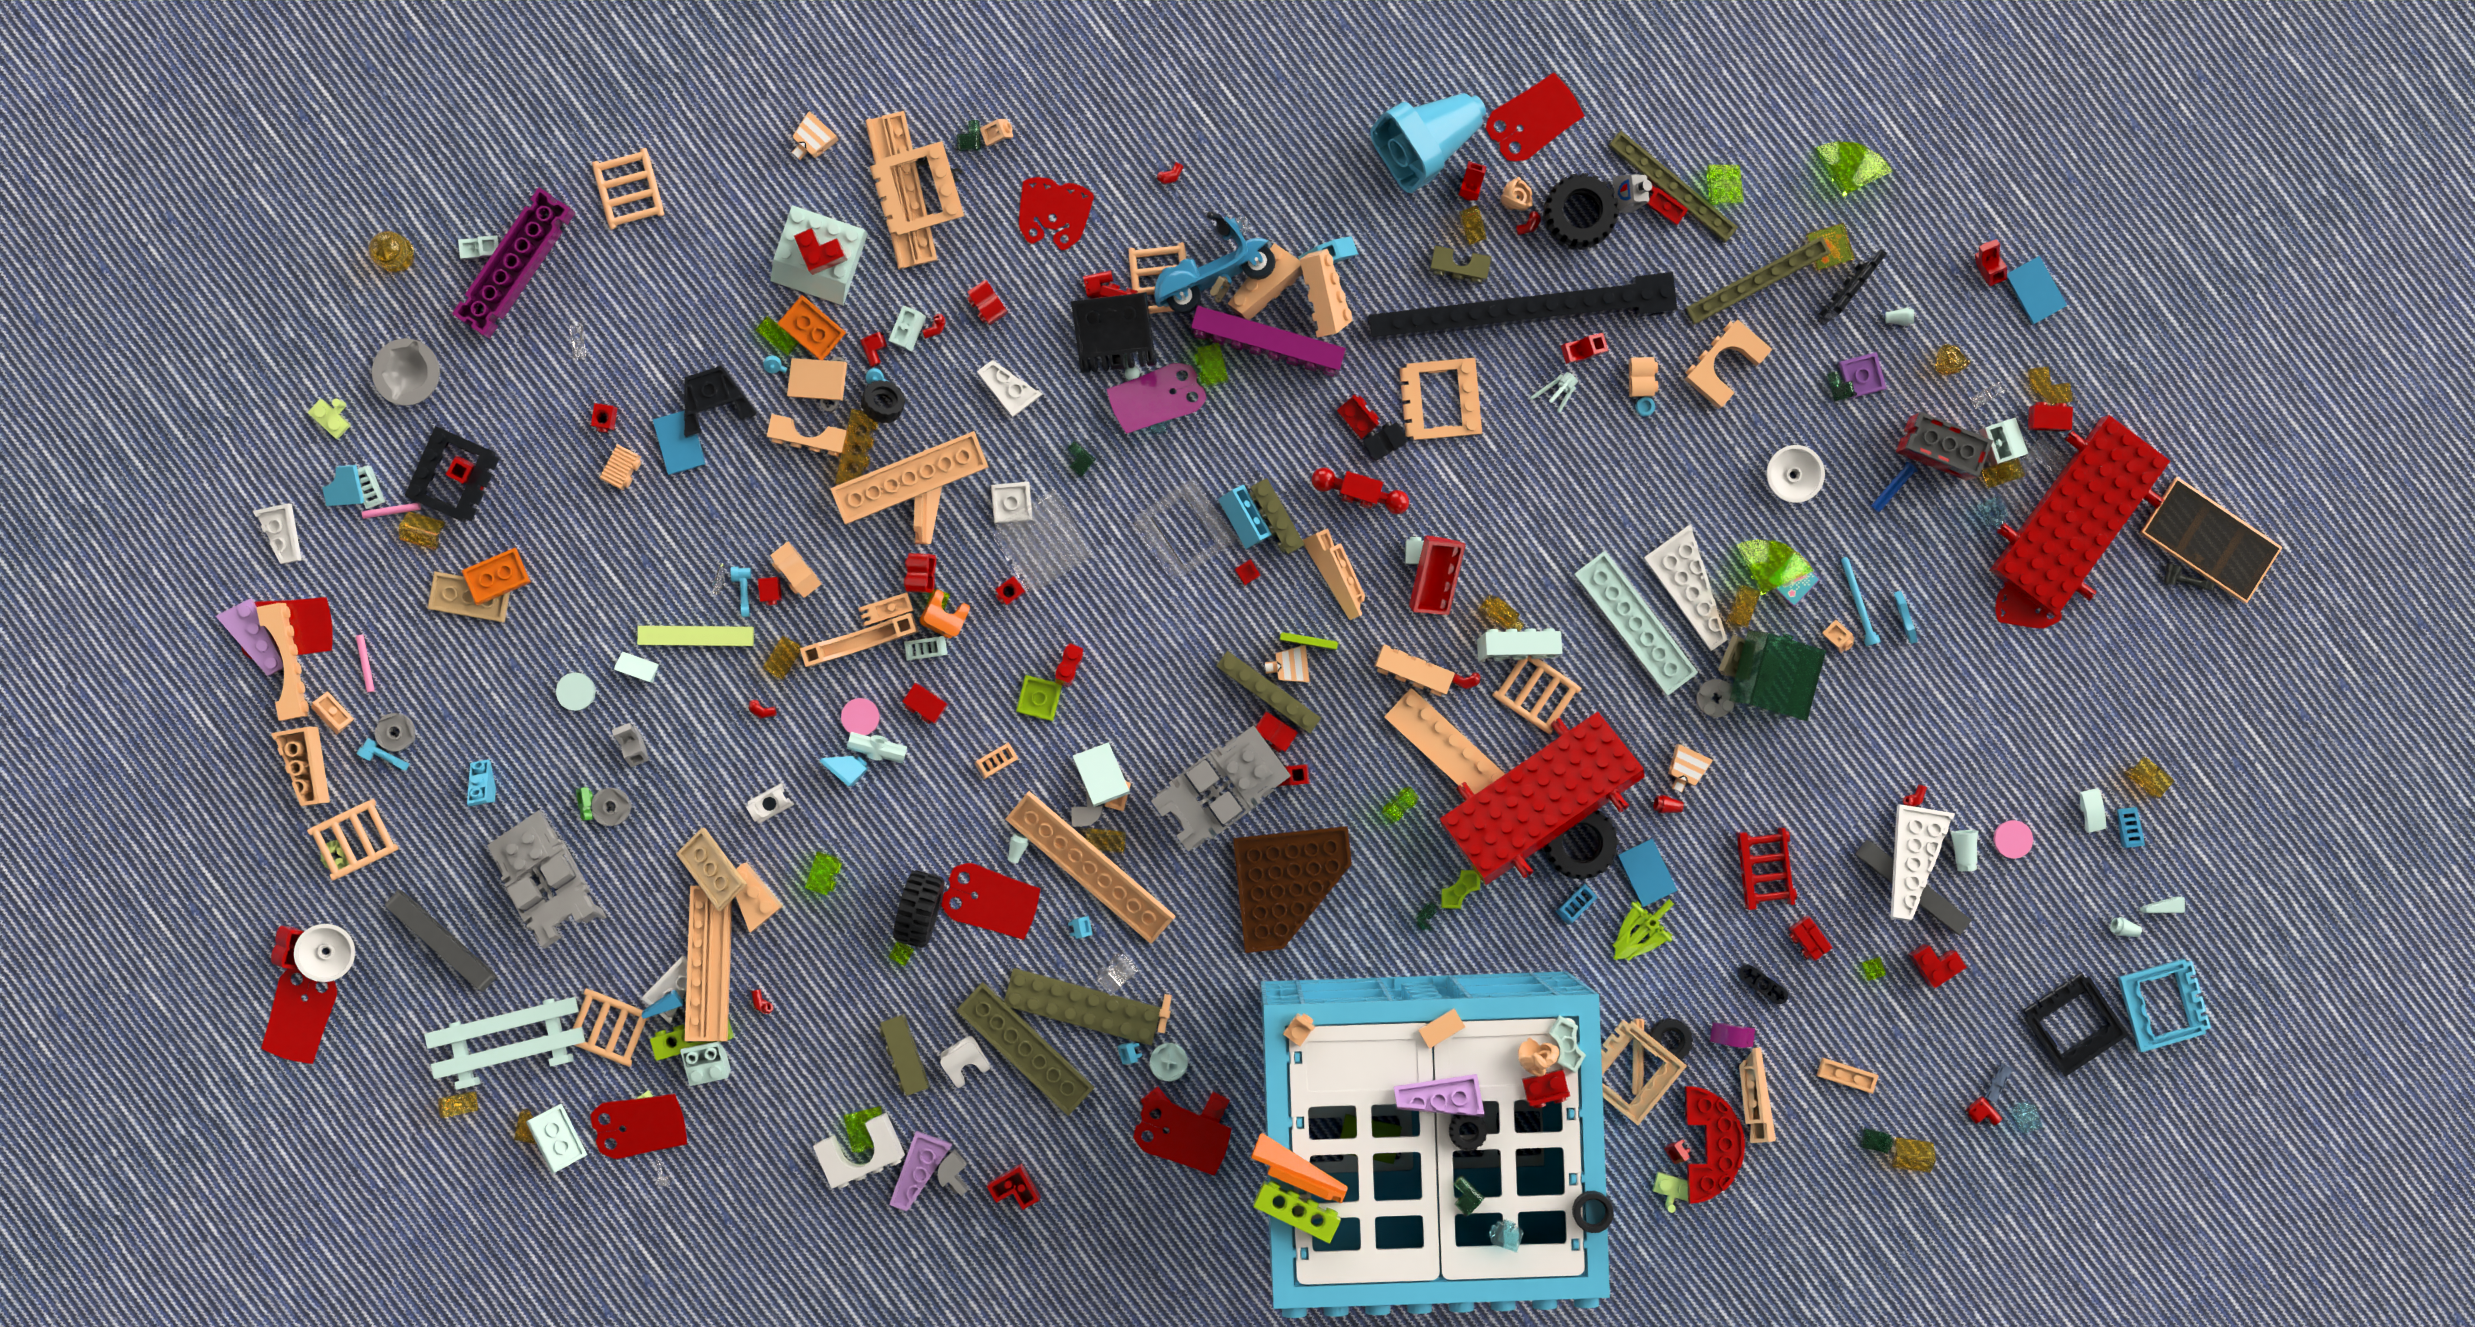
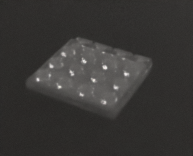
M1054 490L995 526L997 530L991 533L998 545L1005 541L1006 545L1000 549L1007 560L1010 561L1016 558L1017 561L1012 563L1011 566L1018 577L1026 574L1027 577L1021 580L1028 592L1034 588L1036 591L1040 590L1094 555L1091 547Z

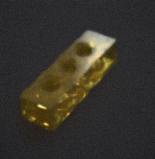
M851 409L835 480L837 485L863 476L865 467L868 468L870 463L868 452L869 449L873 448L874 438L872 435L873 430H877L878 422L873 421L871 418L869 419L861 410ZM862 426L866 427V434L858 436L857 430ZM861 445L862 452L855 455L853 453L854 447ZM851 464L858 465L856 473L852 474L849 472Z

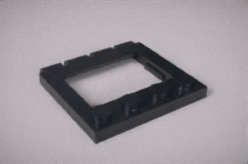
M1880 249L1864 262L1861 260L1856 265L1854 275H1849L1842 283L1844 285L1841 291L1837 290L1831 297L1833 302L1829 307L1825 305L1819 312L1821 317L1818 321L1822 325L1831 321L1844 310L1864 282H1866L1875 268L1887 254L1885 251Z
M435 426L404 496L464 523L466 520L472 522L477 511L472 506L473 504L479 506L485 493L480 488L481 486L487 488L493 475L488 470H495L500 458L496 457V452ZM449 443L479 456L456 508L445 501L426 495L429 482L433 480L436 474L434 471L437 464H440L443 458L444 448Z
M2082 972L2070 979L2072 987L2066 981L2054 989L2056 997L2050 992L2038 1000L2040 1008L2034 1002L2023 1010L2026 1014L2025 1021L2063 1077L2068 1076L2129 1036L2090 976L2085 977ZM2086 991L2108 1024L2061 1054L2057 1049L2058 1046L2048 1031L2043 1028L2040 1021Z

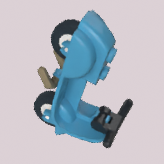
M1207 212V218L1217 222L1215 231L1219 232L1224 240H1229L1232 237L1238 244V249L1199 268L1194 259L1189 258L1180 261L1179 265L1173 268L1171 266L1164 268L1162 273L1159 274L1155 285L1154 297L1156 305L1158 307L1170 306L1175 312L1186 314L1197 308L1201 300L1200 292L1212 287L1210 295L1216 296L1215 302L1220 303L1227 293L1230 284H1232L1231 278L1243 271L1252 279L1260 280L1268 277L1273 272L1276 263L1275 256L1269 249L1272 246L1271 242L1264 238H1253L1247 241L1244 239L1242 233L1245 231L1248 233V228L1251 227L1247 216L1243 217L1240 214L1236 219L1235 217L1229 219L1227 216L1223 219L1219 213Z

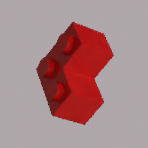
M812 228L794 235L808 271L812 275L848 260L837 238L820 245Z
M1923 944L1908 954L1927 985L1934 989L1967 968L1957 951L1949 950L1940 957H1937L1929 945Z
M1022 1163L987 1184V1188L996 1203L1014 1194L1022 1210L1038 1202L1041 1198Z

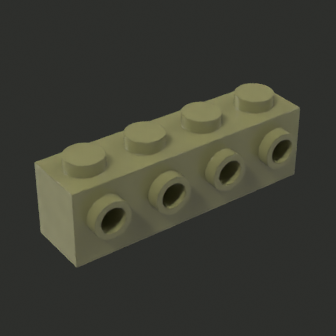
M1268 478L1251 486L1249 494L1253 502H1258L1261 507L1259 512L1262 518H1267L1270 523L1268 528L1272 536L1276 535L1280 542L1277 545L1281 552H1286L1289 555L1304 547V542Z
M905 1013L882 1021L879 1031L882 1038H886V1051L889 1056L892 1055L894 1061L892 1067L894 1073L898 1074L901 1080L898 1082L901 1092H905V1095L908 1096L928 1089L930 1084Z

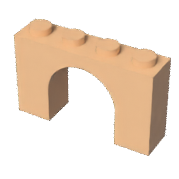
M1738 319L1734 323L1730 321L1723 329L1725 333L1722 337L1717 336L1711 342L1713 347L1709 351L1705 350L1698 357L1700 362L1696 366L1692 364L1685 372L1688 376L1684 380L1718 409L1722 408L1735 392L1715 374L1714 360L1717 354L1726 349L1736 350L1757 366L1772 351L1765 342Z

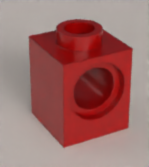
M594 403L591 426L596 428L597 432L608 433V430L614 431L618 408L611 405ZM603 414H607V422L601 424L600 417Z
M1015 576L995 589L998 593L995 596L1001 604L1006 603L1008 606L1026 593ZM1007 587L1014 588V595L1012 597L1005 596L1004 591Z
M779 577L758 579L760 602H765L766 606L777 605V601H782Z

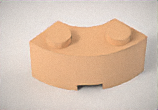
M789 541L770 555L774 561L772 563L773 567L778 573L783 572L791 583L789 587L795 594L799 592L805 598L822 584Z

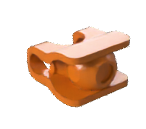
M937 589L930 597L919 622L921 625L946 638L955 637L963 626L970 606L962 603L954 614L946 613L941 604L944 592Z

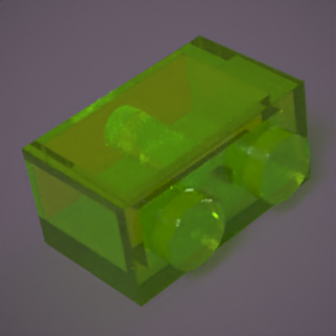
M1216 343L1197 348V354H1194L1196 364L1201 365L1202 372L1199 373L1201 383H1205L1206 388L1228 383L1229 379L1220 344Z
M817 851L805 889L824 895L834 892L837 881H834L836 873H840L843 865L840 862L841 857Z

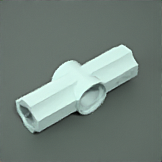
M851 732L847 744V749L864 753L870 759H887L902 764L907 750L906 746L888 742L883 736L873 735L869 737Z

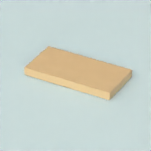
M434 571L427 609L505 623L510 592L477 606L464 576Z
M701 828L676 853L719 911H722L747 885L706 828Z

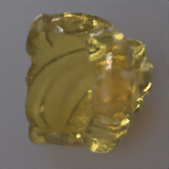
M1943 344L1938 349L1935 370L1945 376L1956 374L1964 370L1970 364V360H1967L1956 345Z

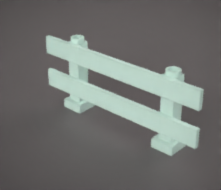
M576 997L556 1002L554 998L542 1001L543 1005L462 1025L459 1021L449 1024V1028L425 1033L427 1049L451 1043L454 1059L431 1064L433 1078L437 1079L458 1074L459 1081L454 1082L455 1088L458 1090L480 1084L479 1076L474 1077L472 1070L551 1050L553 1058L549 1059L550 1067L574 1061L573 1054H567L566 1047L585 1042L583 1029L580 1027L562 1031L559 1017L579 1012ZM545 1020L547 1036L469 1055L466 1039Z

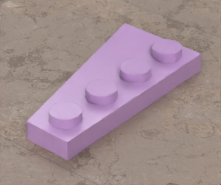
M248 599L216 616L267 676H271L284 669L282 656L269 630L264 626H260L257 608L253 599Z
M1477 1074L1394 1086L1397 1109L1484 1117Z
M916 1131L889 1205L908 1211L952 1144Z

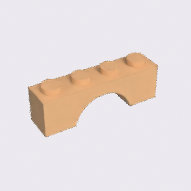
M771 414L767 437L776 444H783L784 441L790 443L791 447L801 449L802 446H807L809 451L820 453V450L828 451V455L839 457V454H845L849 432L828 426L822 434L816 437H804L797 432L793 419Z

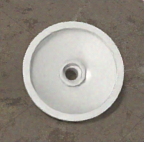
M1791 445L1780 449L1770 459L1767 467V481L1770 489L1777 497L1791 503L1804 502L1814 497L1820 491L1825 478L1824 465L1820 457L1810 448L1801 445ZM1791 472L1796 474L1794 479L1790 477Z
M319 924L310 927L299 937L294 949L295 963L301 973L309 979L319 982H329L342 977L350 969L355 958V946L351 936L344 929L333 924ZM328 948L330 953L324 954L322 949Z

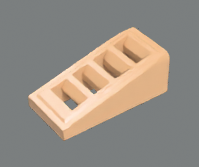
M1008 742L977 760L975 766L985 780L1018 760V757ZM1006 750L1011 759L1007 760L1002 751ZM997 754L1000 755L1004 763L1001 764L996 757ZM990 758L993 759L994 763L997 766L996 768H994L989 760ZM982 763H986L990 770L989 772L986 771Z

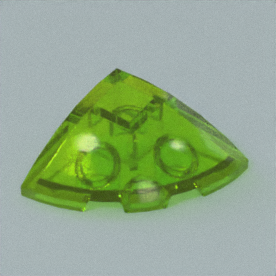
M1836 141L1815 148L1833 182H1836L1843 197L1893 172L1884 158L1867 146L1859 143Z
M1755 539L1736 545L1761 595L1814 571L1805 557L1784 543L1774 540Z

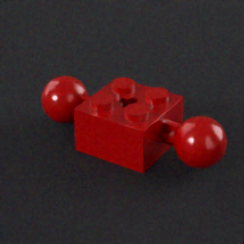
M1325 467L1317 469L1312 474L1311 482L1316 490L1320 492H1327L1332 488L1339 490V497H1342L1344 502L1352 504L1353 501L1360 503L1361 507L1367 509L1375 507L1377 503L1385 504L1387 510L1392 514H1402L1409 507V497L1405 492L1401 490H1393L1390 493L1382 492L1381 489L1384 483L1382 481L1350 471H1346L1343 480L1336 478L1334 472Z

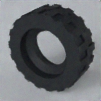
M878 380L868 384L861 398V408L864 414L869 419L871 418L873 421L883 424L896 421L900 417L905 405L904 393L896 384L889 381ZM877 395L885 396L892 401V406L890 408L879 407L874 403V397Z
M1667 1018L1660 1020L1658 1023L1656 1022L1655 1026L1651 1028L1649 1035L1661 1045V1038L1665 1032L1672 1030L1679 1034L1680 1043L1678 1047L1671 1050L1667 1049L1679 1060L1684 1059L1690 1053L1693 1042L1692 1033L1683 1022Z

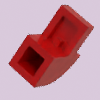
M1468 161L1458 196H1462L1463 199L1468 201L1478 200L1487 166Z
M1995 239L1979 246V252L1975 254V260L1981 276L1990 287L2006 280L2007 266L2000 258V243L1998 240Z
M1603 333L1590 335L1581 340L1561 345L1566 364L1584 361L1609 351Z
M455 456L445 475L462 484L464 482L467 483L475 465L464 458Z
M1308 764L1284 766L1291 776L1278 786L1309 784Z

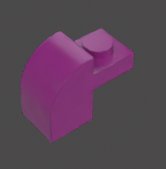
M1713 1022L1710 1042L1741 1048L1753 1047L1755 1028Z

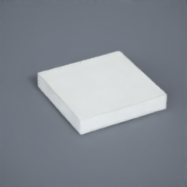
M1029 482L991 485L995 524L1033 520Z

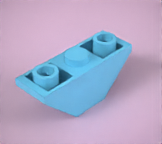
M1352 236L1334 239L1316 246L1298 256V259L1300 260L1308 253L1328 249L1329 254L1333 258V264L1358 255Z
M490 760L470 763L468 807L495 802L496 786Z

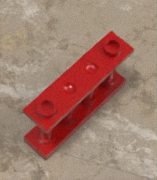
M1778 827L1779 834L1756 837L1748 836L1747 832H1736L1745 909H1757L1756 904H1759V902L1787 899V904L1795 905L1797 892L1793 888L1787 843L1790 842L1789 831H1786L1784 827ZM1780 842L1781 853L1760 856L1750 855L1749 847H1752L1754 844ZM1782 861L1783 872L1763 875L1752 874V866L1754 864ZM1785 881L1786 891L1766 894L1755 893L1754 885L1757 883Z

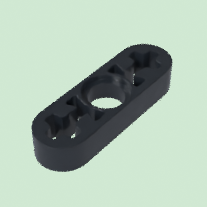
M1743 964L1739 967V978L1772 1002L1784 1004L1788 1000L1787 990L1749 964ZM1750 968V973L1757 976L1753 984L1751 983L1753 981L1751 977L1746 976L1744 978V969L1748 970ZM1761 979L1768 981V987L1764 990L1758 987V982ZM1771 989H1774L1777 992H1780L1782 990L1781 995L1783 996V998H1778L1776 1000L1775 994L1770 992L1769 995H1767V993Z

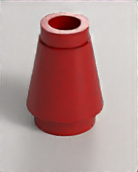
M1662 794L1655 797L1653 804L1654 811H1658V813H1681L1684 807L1683 801Z

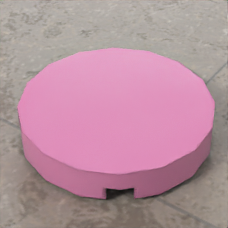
M864 698L849 701L844 706L841 714L842 725L847 732L861 735L872 733L877 728L880 720L877 706L872 701Z
M2010 820L1997 827L1994 832L1993 841L2001 855L2015 859L2023 857L2030 851L2033 844V835L2029 827L2023 822Z

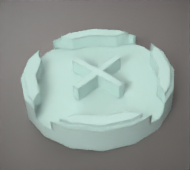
M576 672L562 677L556 688V695L560 704L566 709L574 711L587 708L593 702L596 693L592 680L585 674Z
M1163 1043L1157 1046L1150 1057V1068L1153 1074L1158 1079L1164 1081H1175L1181 1078L1188 1066V1057L1185 1050L1174 1043Z

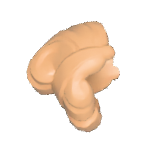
M1520 177L1509 181L1504 188L1503 194L1500 196L1502 205L1506 209H1517L1520 211H1525L1532 207L1531 188Z
M1531 1037L1523 1042L1518 1049L1520 1065L1526 1071L1538 1077L1545 1075L1546 1068L1553 1065L1559 1056L1557 1046L1550 1043H1543L1540 1046Z

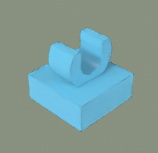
M1089 916L1073 919L1072 922L1068 923V926L1073 925L1074 932L1070 933V936H1075L1078 939L1092 935Z
M1125 1043L1117 1046L1122 1064L1138 1062L1137 1058H1140L1142 1053L1136 1054L1135 1047L1140 1046L1139 1043Z

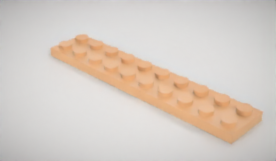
M1030 791L1027 792L1006 817V821L1150 944L1155 941L1176 917Z

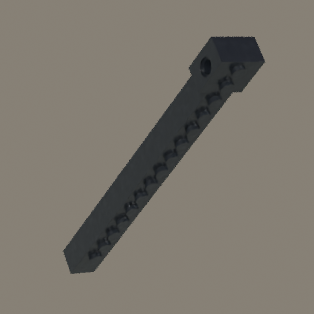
M1673 272L1635 276L1631 280L1632 284L1369 314L1370 341L1635 310L1636 318L1673 314L1678 310Z

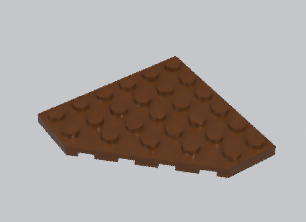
M1348 826L1233 838L1245 953L1284 949L1352 865Z

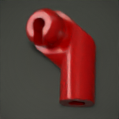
M1175 162L1171 171L1159 172L1157 180L1162 184L1176 182L1184 166Z
M936 314L933 317L932 327L922 330L925 339L942 333L946 324V319L942 314Z
M751 700L749 702V711L758 718L777 716L775 706L763 708L758 700Z
M761 989L751 991L754 1008L763 1014L771 1013L773 1005L762 999Z

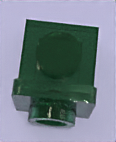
M1429 901L1415 916L1418 920L1416 924L1423 931L1426 928L1429 931L1433 929L1425 922L1426 918L1430 920L1437 912L1435 910L1437 906L1432 901Z
M1864 1128L1860 1147L1888 1154V1150H1891L1893 1145L1891 1135L1887 1132Z

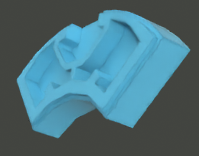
M1902 591L1894 592L1907 638L1911 644L1918 642L1916 631L1909 614L1907 602Z

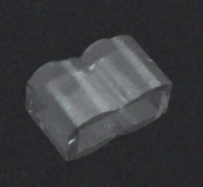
M1118 952L1110 960L1112 964L1108 968L1103 966L1096 973L1098 975L1096 981L1110 996L1139 971V968L1125 953L1120 955Z

